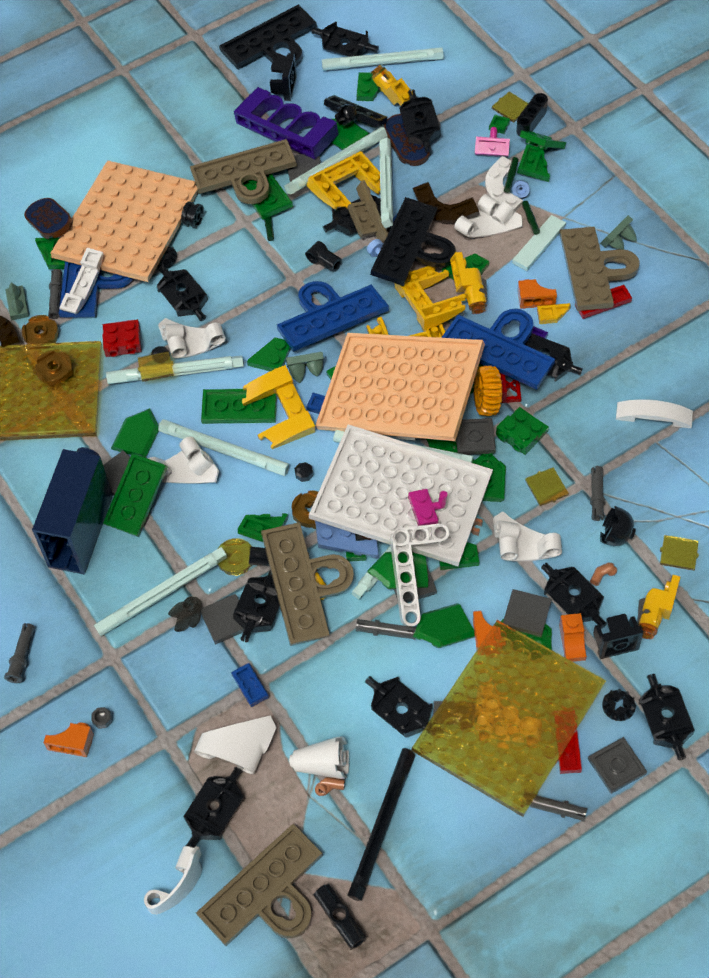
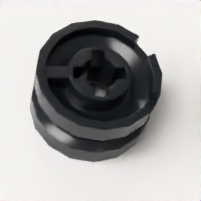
M191 201L186 202L181 214V223L197 228L196 225L199 226L202 221L201 213L204 214L203 205H195Z

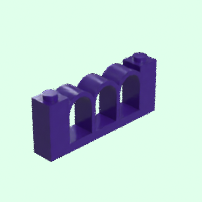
M259 87L234 110L236 124L275 142L287 139L291 149L312 159H316L339 135L337 122L324 116L320 118L317 113L311 111L302 113L301 107L297 104H284L282 98L271 95L269 91ZM276 110L267 120L261 118L267 111ZM294 118L285 129L279 126L285 119ZM314 126L304 137L298 135L304 127Z

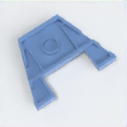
M315 521L318 548L338 552L348 551L353 552L354 555L362 556L364 554L371 556V558H379L377 540L356 541L355 533Z

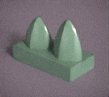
M628 215L600 244L604 248L610 245L616 249H624V242L621 236L631 241H637L636 233L630 225L633 219Z
M11 282L9 288L5 289L11 321L29 317L23 285L16 286Z
M322 352L287 357V369L289 368L292 377L298 383H301L305 373V366L307 365L313 375L318 376L322 371L324 358Z

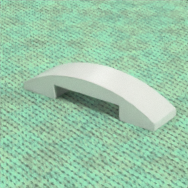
M91 248L86 249L80 262L82 267L70 293L65 294L60 310L77 314L84 306L97 280L103 260V252Z
M627 400L617 403L616 420L635 422V418L673 422L672 426L691 428L693 411L664 401Z

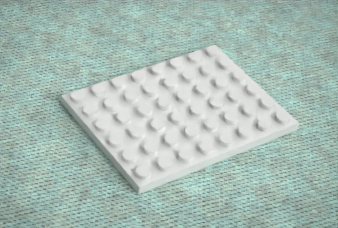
M348 424L311 508L309 519L390 544V536L396 529L418 526L408 499V492L427 489L433 503L439 501L441 491H446L448 494L446 506L443 509L435 510L438 524H444L448 527V538L441 543L412 546L411 548L414 553L459 566L493 469ZM435 529V536L440 539L443 538L444 532L442 529ZM421 531L415 532V538L418 541L424 540V534ZM397 533L395 540L398 543H404L405 537L403 534Z

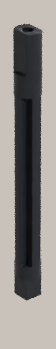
M402 748L380 811L347 896L355 901H362L400 793L416 755L410 749Z

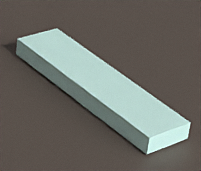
M551 215L540 227V233L534 234L514 257L512 264L528 271L560 234V230L566 227V222Z

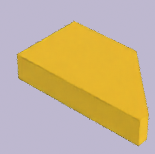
M570 303L537 306L539 324L557 323L570 310Z

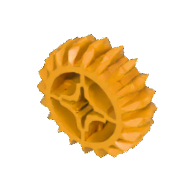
M494 366L479 367L475 375L473 394L475 407L479 415H496L501 407L503 395L501 375Z

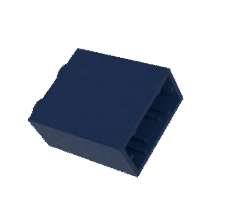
M81 447L77 449V452L66 449L62 450L32 528L48 568L85 575L103 526V521L113 498L101 457L90 448Z

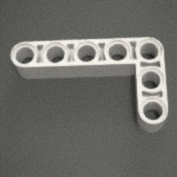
M444 524L399 528L390 536L401 623L404 626L412 627L417 625L421 617L411 547L437 544L445 541L449 536V529ZM437 528L442 529L444 532V536L441 539L437 538L434 534ZM416 531L423 532V541H418L415 538ZM397 533L404 535V543H398L395 540ZM399 553L406 554V563L398 561ZM404 572L410 576L408 583L401 581V573ZM405 592L412 595L411 603H406L403 600ZM408 612L415 615L413 623H408L405 619Z

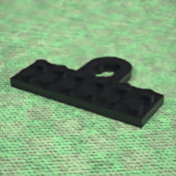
M298 4L219 45V49L238 69L263 55L271 63L273 58L286 59L287 56L274 51L278 47H286L290 53L295 54V65L297 66L302 60V50L293 39L312 30L313 27H317V23Z
M405 197L393 222V226H391L371 269L370 275L404 286L415 261L435 268L449 266L451 264L450 259L456 252L454 244L444 237L428 232L438 208ZM432 245L441 248L443 253H426L422 250V247Z

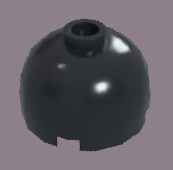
M617 506L610 509L602 525L605 527V533L600 532V542L610 546H621L628 539L634 537L636 528H633L634 520L628 511Z

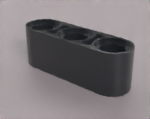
M543 93L535 94L519 115L516 127L518 136H520L521 130L533 132L547 112V95Z

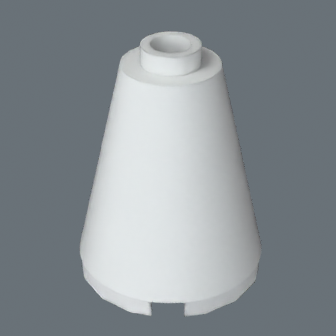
M338 736L294 750L289 758L290 766L296 772L346 779L347 777L344 774L349 773V751H345L343 745L347 744L343 736Z

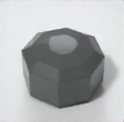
M105 707L96 708L91 713V721L98 729L107 728L112 723V714Z

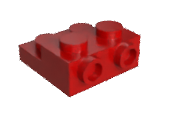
M138 319L102 324L103 349L106 357L142 352Z

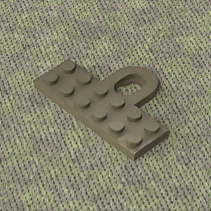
M287 139L196 164L190 166V170L199 194L232 185L239 201L246 204H256L266 199L269 195L270 189L266 178L267 174L297 166ZM247 180L257 181V188L255 190H248L247 187L243 186V183Z
M595 226L560 230V239L577 311L613 308L614 302L608 281L626 280L634 277L639 270V258L633 252L623 249L601 251ZM607 262L623 263L626 265V268L609 269L605 264Z
M300 522L261 531L290 646L329 637L330 634L320 598L341 594L350 587L354 575L350 562L344 557L335 554L309 559ZM321 568L337 569L339 571V577L328 585L317 583L314 574Z
M292 824L196 912V915L225 947L258 916L278 936L283 938L298 937L310 926L312 913L308 901L292 884L311 868L323 854ZM279 898L290 900L296 912L295 918L288 921L283 917L273 914L271 908L274 901Z

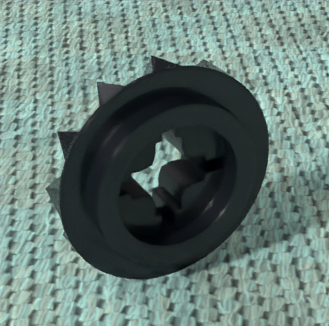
M168 246L164 253L165 259L162 257L157 266L158 268L162 267V265L167 268L176 262L177 252L174 250V247Z
M621 689L611 690L604 696L602 702L604 713L615 721L629 719L634 714L636 708L634 697L628 691H621ZM623 699L624 708L620 706L615 710L616 703L614 701L619 702Z

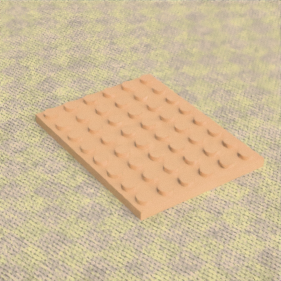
M107 160L72 217L70 229L59 238L51 251V257L81 265L80 262L86 249L91 248L104 253L100 270L149 282L181 225V214L184 205L188 201L193 202L199 193L195 181Z
M347 333L315 426L318 430L345 431L349 424L381 435L456 441L485 343L483 340Z

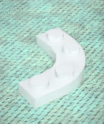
M502 156L487 172L485 187L488 196L500 203L503 201L509 204L516 212L522 206L523 200L510 192H504L503 182L507 177L511 160Z

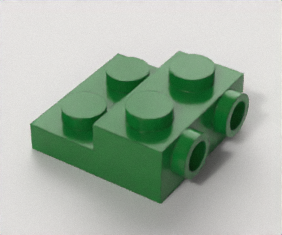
M520 407L511 416L507 415L496 427L497 437L524 455L549 431V426Z

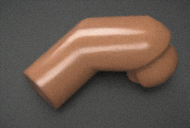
M610 562L597 567L590 583L599 586L604 575L612 576L617 573V567Z
M326 777L315 786V792L318 796H325L332 789L344 790L345 780Z

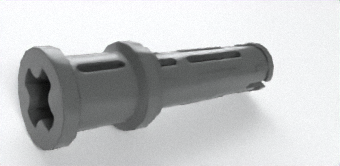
M24 623L22 625L14 656L9 659L10 666L8 672L4 675V679L8 682L16 684L22 682L23 678L21 675L23 669L27 666L26 655L35 630V626L32 624Z

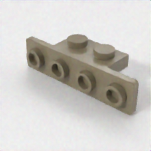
M363 180L356 188L361 202L349 204L347 208L360 238L375 234L377 239L384 243L388 232L381 223V216L377 210V204L371 196L370 188L365 180Z

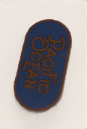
M401 114L389 117L387 123L384 124V128L398 159L402 163H408L411 166L424 164L430 156L429 149L428 153H425L424 145L408 143Z
M42 198L33 202L24 213L27 222L46 239H50L49 237L52 236L53 238L60 237L71 227V216L52 198Z

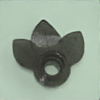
M190 596L184 602H178L169 611L168 615L177 618L174 629L176 632L184 631L189 626L194 628L199 623L202 601L198 597Z

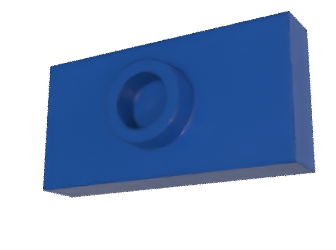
M249 663L231 672L232 677L250 707L269 698Z

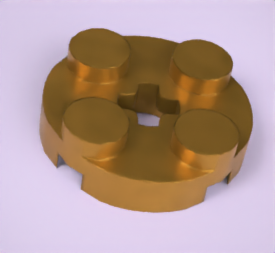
M33 316L26 325H23L22 336L30 348H44L56 343L59 334L56 321L49 319L48 316ZM42 329L43 333L37 334Z
M51 350L38 357L35 366L37 377L42 382L47 383L48 386H55L73 374L71 359L65 352L60 351L61 353ZM52 365L58 366L56 369L51 370Z
M311 490L308 493H300L292 502L293 519L297 523L300 522L301 526L316 529L315 520L309 519L310 512L306 508L313 506L318 491Z

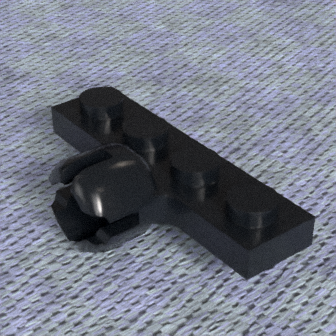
M333 95L324 99L325 106L338 112L335 114V119L340 125L347 126L357 120L378 128L387 123V116Z

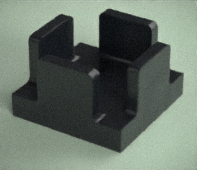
M288 53L286 59L273 58L271 72L283 73L282 80H270L271 93L284 95L285 101H291L297 78L294 53Z
M626 614L608 617L606 623L610 631L609 633L603 634L600 625L595 626L593 634L598 646L600 659L639 650L644 632L641 625L638 626L635 616L630 617L629 621Z

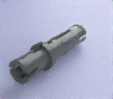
M59 269L51 271V282L49 283L48 316L52 319L60 317L59 307L63 272Z
M595 466V468H591L592 497L590 498V505H592V520L600 521V516L601 520L604 519V505L606 503L603 496V467Z
M357 619V632L373 633L374 636L381 634L416 639L413 637L416 627L381 623L380 620L368 621Z
M527 792L523 794L522 806L559 814L562 818L567 816L585 821L587 808L569 804V801L560 802Z

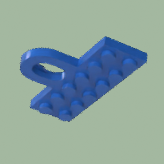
M65 261L60 305L65 294L70 293L82 265ZM100 270L91 294L77 314L60 310L59 307L60 318L95 317L98 289L122 288L130 284L133 278L114 274L111 277H103L100 275L102 272Z
M313 281L302 286L298 293L299 303L306 312L277 324V330L294 352L389 311V305L372 284L339 297L329 284ZM321 293L325 295L328 302L323 305H316L312 302L311 294Z
M509 309L502 312L490 329L457 315L441 337L483 340L485 346L480 364L494 366L500 373L536 390L555 363V358L524 345L533 332V319L529 313L521 309ZM511 321H518L520 326L517 336L507 337L503 335L502 330L507 324H510Z

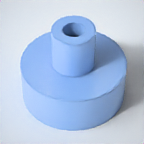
M517 180L512 186V192L518 198L526 197L530 190L529 184L525 180Z
M380 239L373 240L368 245L367 252L372 257L378 256L383 242Z

